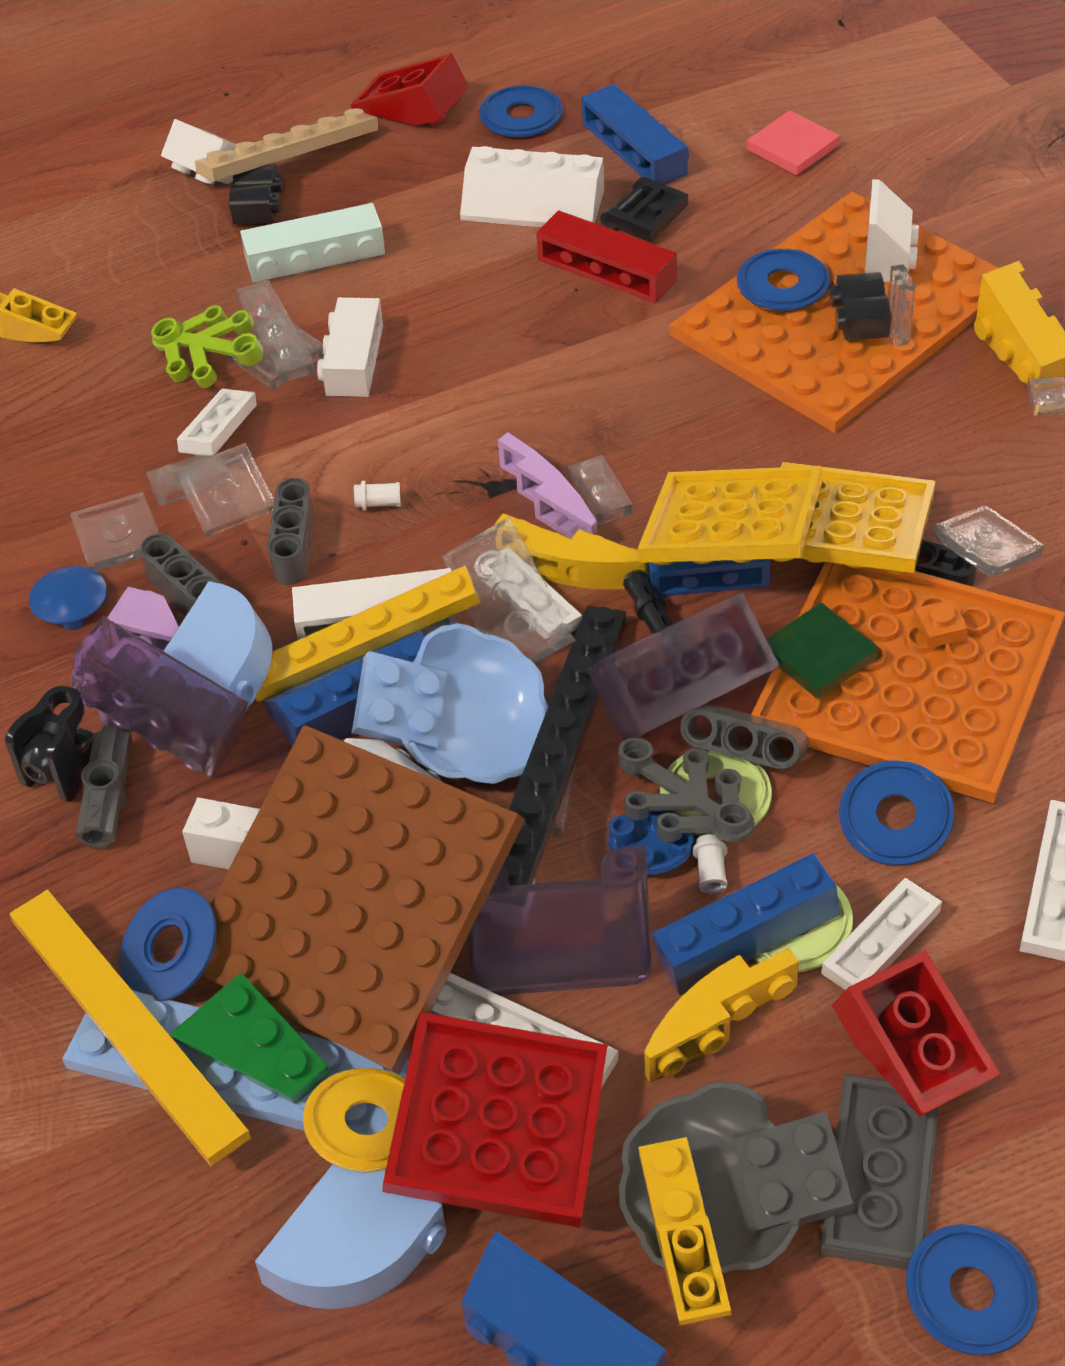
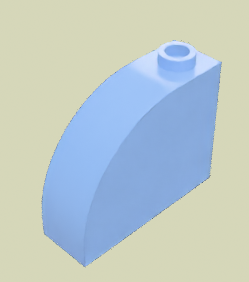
M209 581L147 678L166 701L241 720L250 704L254 701L268 674L272 660L270 634L253 607L240 592L227 585Z
M332 1164L255 1260L261 1283L287 1300L312 1308H349L375 1300L402 1283L427 1253L433 1254L439 1248L446 1234L442 1205L434 1201L382 1192L385 1170L358 1172Z

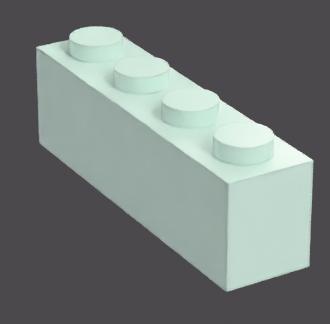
M373 203L240 231L244 256L253 283L385 254L382 225Z

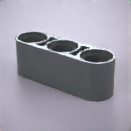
M301 478L286 479L277 485L275 491L268 551L273 576L277 582L285 585H292L302 581L308 572L315 516L309 484Z
M153 534L142 541L140 553L148 580L186 616L209 581L220 583L214 575L169 535Z
M706 704L689 711L681 722V733L688 744L777 769L791 767L800 761L808 751L807 736L800 728L716 705ZM699 715H703L711 721L712 732L710 736H706L698 730L697 718ZM738 726H744L751 731L753 736L751 746H744L738 741L736 736ZM779 737H786L792 742L794 746L792 757H785L778 751L777 740Z

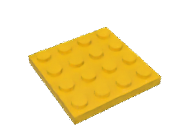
M782 462L781 467L812 466L788 462ZM821 467L823 480L801 558L812 563L832 562L845 564L851 568L869 567L884 569L894 574L914 573L934 496L935 481Z
M821 466L668 472L638 546L640 563L668 565L673 562L693 561L696 564H707L712 561L722 560L746 563L756 559H773L778 562H785L793 558H801L823 480Z

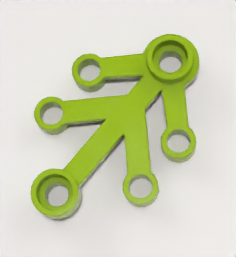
M213 305L207 308L205 312L182 323L173 318H164L158 321L151 330L154 346L160 351H165L168 362L166 372L174 382L184 381L191 373V369L185 360L181 358L179 346L189 347L194 366L192 377L201 388L210 387L217 380L216 372L208 363L206 351L234 356L240 364L248 367L258 364L263 357V347L254 334L247 333L253 328L254 321L246 310H239L230 318H227L221 306ZM205 325L209 326V328H206L196 334L191 333ZM233 330L237 334H242L234 341L218 338Z

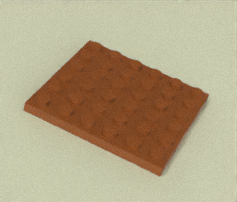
M303 725L211 903L216 918L217 935L212 957L202 976L225 986L241 972L280 1015L400 1075L411 1053L418 1017L422 1012H431L525 819L518 813Z

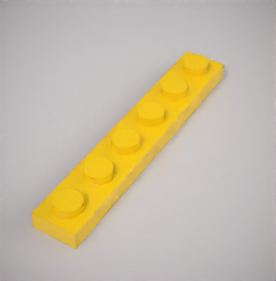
M462 566L273 651L268 674L255 699L257 702L265 700L367 654L368 651L379 649L481 603L466 566Z

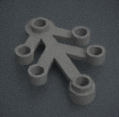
M629 738L620 744L618 763L625 774L632 777L644 775L671 793L647 794L642 791L628 793L624 801V812L628 818L642 820L649 816L650 811L696 810L703 815L680 817L675 813L661 814L657 818L656 834L660 840L665 842H675L682 837L683 833H713L717 838L727 842L743 841L752 835L754 831V818L749 808L739 802L741 775L737 771L723 769L717 772L715 776V791L718 795L722 796V804L719 805L708 797L706 773L708 771L709 755L705 750L691 748L684 753L683 770L689 777V784H687L653 761V747L648 741L642 738Z

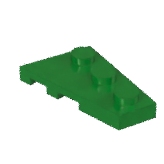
M241 972L169 1034L176 1043L196 1050L205 1055L209 1060L246 1076L249 1081L294 1104H297L331 1073L327 1064Z

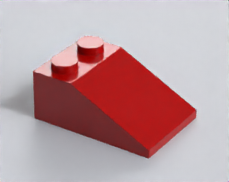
M450 53L379 73L350 106L352 109H362L364 113L415 126L428 122L430 125H435L443 121L447 117V111L461 101V95L469 86L453 54Z
M926 950L848 987L831 1005L855 1047L919 1117L1000 1075V1072Z

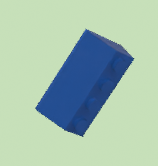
M419 630L372 652L413 662L417 657L425 635ZM365 655L262 701L263 707L291 746H293L303 725L339 740L354 734L352 733Z
M496 1232L492 1236L462 1299L466 1323L465 1328L477 1341L484 1345H489L491 1342L506 1352L505 1356L512 1366H666L665 1348L500 1233Z

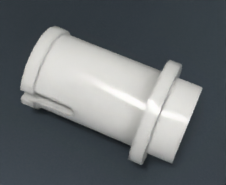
M361 481L360 485H354L355 508L362 507L363 511H367V507H401L400 482L366 484L365 481Z
M714 834L700 836L693 847V856L698 859L699 889L701 892L708 894H717L727 888L724 865L727 845Z

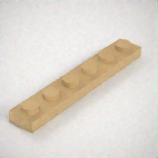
M349 109L344 112L345 115L336 118L323 117L318 119L317 124L310 126L297 125L292 127L290 132L284 134H267L263 136V140L258 142H241L235 145V149L211 151L207 153V157L195 160L196 173L212 181L230 177L377 131V117L364 113L362 109Z

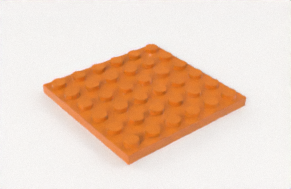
M825 562L799 617L822 602L879 648L878 658L819 699H816L775 664L751 715L798 727L806 734L809 748L871 766L884 761L900 760L921 765L938 776L948 790L994 804L1062 628L1065 612L914 571V573L894 574L884 569L869 567L851 568L845 564ZM953 599L968 626L967 639L928 648L913 620L914 608ZM779 737V739L791 742L786 737Z

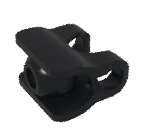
M57 686L49 689L33 709L21 715L12 724L5 737V744L20 784L31 787L36 782L41 784L55 783L59 797L67 802L75 798L83 785L81 774L84 767L89 763L94 738L91 731L78 727L85 714V708L81 694L77 689L68 686ZM71 703L59 715L53 713L54 708L59 704ZM77 744L85 745L79 750H76L75 745Z

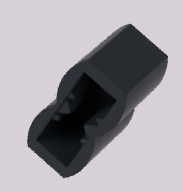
M268 164L233 175V185L229 195V207L233 225L274 222L275 214L281 212L279 193L284 192L283 174L277 173L276 164Z
M881 272L837 275L836 285L830 287V302L832 308L837 307L835 309L836 329L843 331L845 340L890 337L891 310L888 297L885 294Z

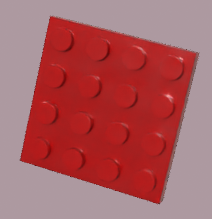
M422 1012L417 1021L383 1179L382 1192L580 1227L608 1045Z

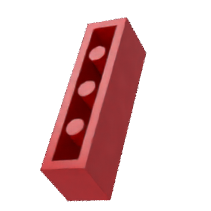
M558 210L536 232L539 261L656 304L677 280L676 252Z

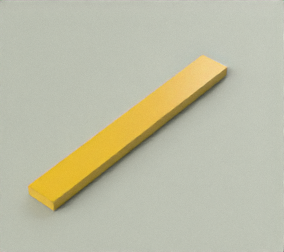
M48 889L9 913L13 924L210 1166H213L251 1139L249 1130Z

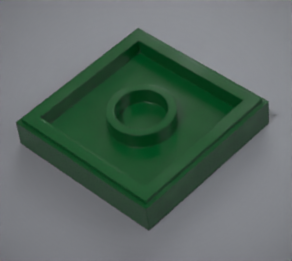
M822 602L761 642V653L816 699L821 698L876 660L879 655V648Z

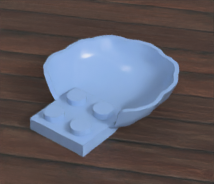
M459 623L444 625L424 637L417 657L413 662L372 651L367 652L363 658L352 733L404 746L418 763L437 775L448 778H465L481 783H498L507 778L517 777L524 771L548 708L544 697L542 675L535 664L524 656L510 641L495 635L483 634L469 625Z

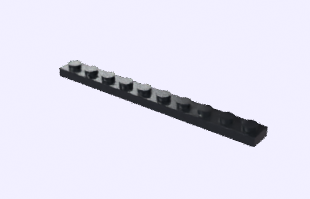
M589 605L585 609L509 807L510 811L518 813L525 821L487 896L489 899L521 905L526 903L626 625V611Z

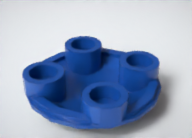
M67 566L50 571L36 581L30 591L29 605L33 615L41 620L57 625L62 624L66 630H76L81 628L85 624V619L95 613L107 601L109 593L102 576L93 569L82 566Z
M650 811L649 816L642 820H633L626 815L614 817L609 822L608 847L611 856L623 868L637 874L656 875L672 871L685 863L693 852L695 835L694 833H683L682 837L675 842L660 840L656 834L657 818L664 813H678L674 811Z

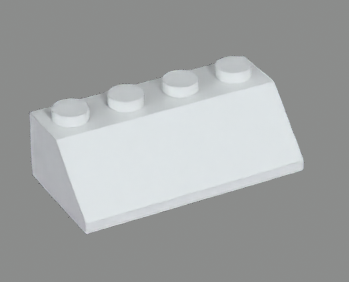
M487 146L472 147L465 165L460 219L464 221L542 227L560 210L595 223L604 193L603 157L567 155L556 152H531L522 149H495Z

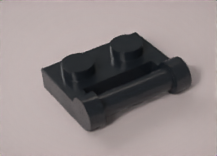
M641 177L633 184L632 190L617 205L607 208L601 214L600 219L607 228L613 230L620 228L652 241L688 206V194L646 177Z

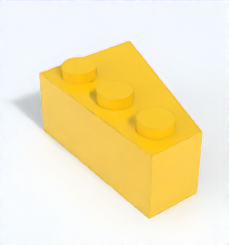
M1017 261L982 274L974 331L981 340H984L991 347L998 358L1004 361L1017 374L1020 381L1026 383L1035 394H1039L1065 383V331L1055 315L1051 317L1046 315L1038 303L1042 299V295L1037 288L1029 289L1020 275L1025 269Z

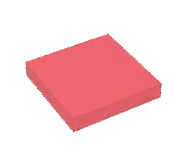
M790 110L747 139V150L796 176L840 145V135Z

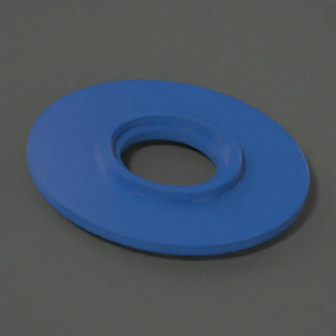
M518 85L500 89L489 95L482 102L479 114L483 125L496 134L507 137H529L541 134L554 127L562 116V104L559 98L549 90L537 86ZM516 105H529L535 109V112L526 118H514L508 115L507 110Z
M772 249L755 254L741 265L737 274L738 288L747 300L762 308L777 311L798 310L816 303L825 295L830 282L829 272L819 259L808 253L793 249ZM788 271L796 274L799 281L790 288H777L772 286L767 278L774 272Z
M892 760L871 765L853 777L842 794L839 806V819L847 841L862 856L884 865L904 866L923 861L941 848L952 829L954 807L947 787L933 772L912 762ZM890 796L907 798L916 809L914 821L908 827L900 830L885 827L880 823L876 814L877 807L881 801Z
M187 888L169 889L152 897L135 914L124 934L120 950L122 977L132 991L152 995L156 1001H167L187 991L203 974L215 948L217 924L211 905L202 895ZM169 926H178L183 935L180 951L169 962L158 963L153 955V946L157 936Z
M959 1224L946 1226L925 1237L918 1244L909 1260L905 1284L910 1307L926 1332L944 1346L968 1355H993L1014 1346L1031 1327L1038 1303L1034 1276L1022 1254L999 1234L974 1225ZM961 1268H974L984 1273L993 1287V1300L987 1308L978 1311L968 1310L960 1306L950 1292V1279L954 1272Z

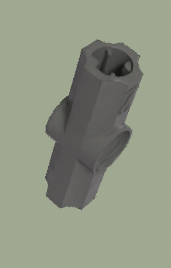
M103 726L99 732L94 733L90 760L81 774L84 792L76 829V838L79 843L86 844L91 849H106L110 843L115 842L120 810L127 801L125 781L132 737L130 732L123 731L118 726Z

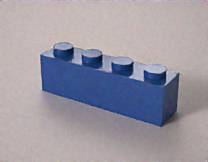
M615 84L581 97L582 124L641 177H646L661 184H667L688 174L689 150L686 144L674 136L666 126L660 124L646 109L639 106Z
M812 853L653 932L652 935L658 960L676 991L681 995L690 990L698 981L736 956L740 955L747 962L839 916L837 886L816 855Z

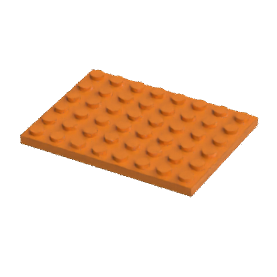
M851 191L773 248L802 251L816 257L825 265L829 272L830 282L827 292L819 301L808 307L791 311L762 308L753 304L741 294L737 285L736 275L669 324V335L835 433L976 320L982 274L996 270L999 267L919 226L916 269L908 270L907 283L884 282L885 294L888 297L891 310L890 337L845 340L843 331L836 329L835 309L837 307H831L830 287L836 285L837 275L865 273L871 204L870 200ZM778 271L770 274L767 280L774 287L790 288L798 283L799 278L792 272Z

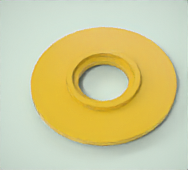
M355 1068L336 1073L321 1082L310 1094L304 1108L303 1126L310 1145L325 1160L347 1170L358 1172L386 1170L405 1078L382 1069ZM371 1103L381 1107L386 1112L388 1123L378 1133L362 1135L352 1131L347 1126L345 1115L351 1107L357 1104Z

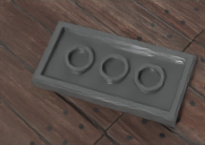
M844 1074L836 1144L856 1210L825 1218L820 1255L907 1270L914 1250L926 1236L938 1108L919 1117L886 1080Z

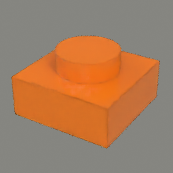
M953 599L914 608L913 620L928 648L967 639L968 626Z

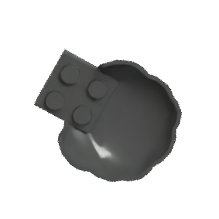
M723 1081L708 1083L689 1095L675 1096L661 1102L647 1114L643 1121L632 1129L624 1140L622 1152L624 1169L619 1183L620 1208L628 1225L639 1236L641 1246L650 1260L664 1267L639 1157L638 1147L687 1137L722 1275L733 1269L753 1270L766 1266L789 1247L800 1225L856 1210L827 1111L774 1126L769 1120L764 1097L760 1093L739 1083Z

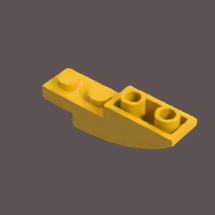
M15 288L8 295L0 293L1 338L24 342L57 341L62 339L77 319L76 312Z
M504 513L495 523L497 550L503 552L508 548L511 549L545 581L580 588L607 590L625 589L623 586L624 577L635 570L644 571L649 579L648 563H640L638 550L607 540L602 536L578 529L570 539L557 532H551Z
M787 948L751 968L738 955L698 981L670 1009L653 1033L644 1051L645 1077L651 1083L662 1076H673L680 1072L690 1061L702 1055L709 1056L717 1053L725 1046L726 1042L730 1041V1021L743 1020L752 1014L755 1008L772 999L781 1000L788 996L797 987L799 960L792 951Z
M687 1137L638 1147L652 1218L679 1325L732 1315Z

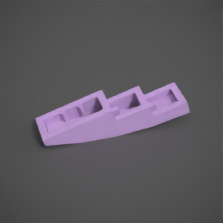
M509 432L498 439L500 468L514 475L517 480V492L534 502L536 519L570 539L578 529L597 535L596 519L579 493L553 465L537 451Z

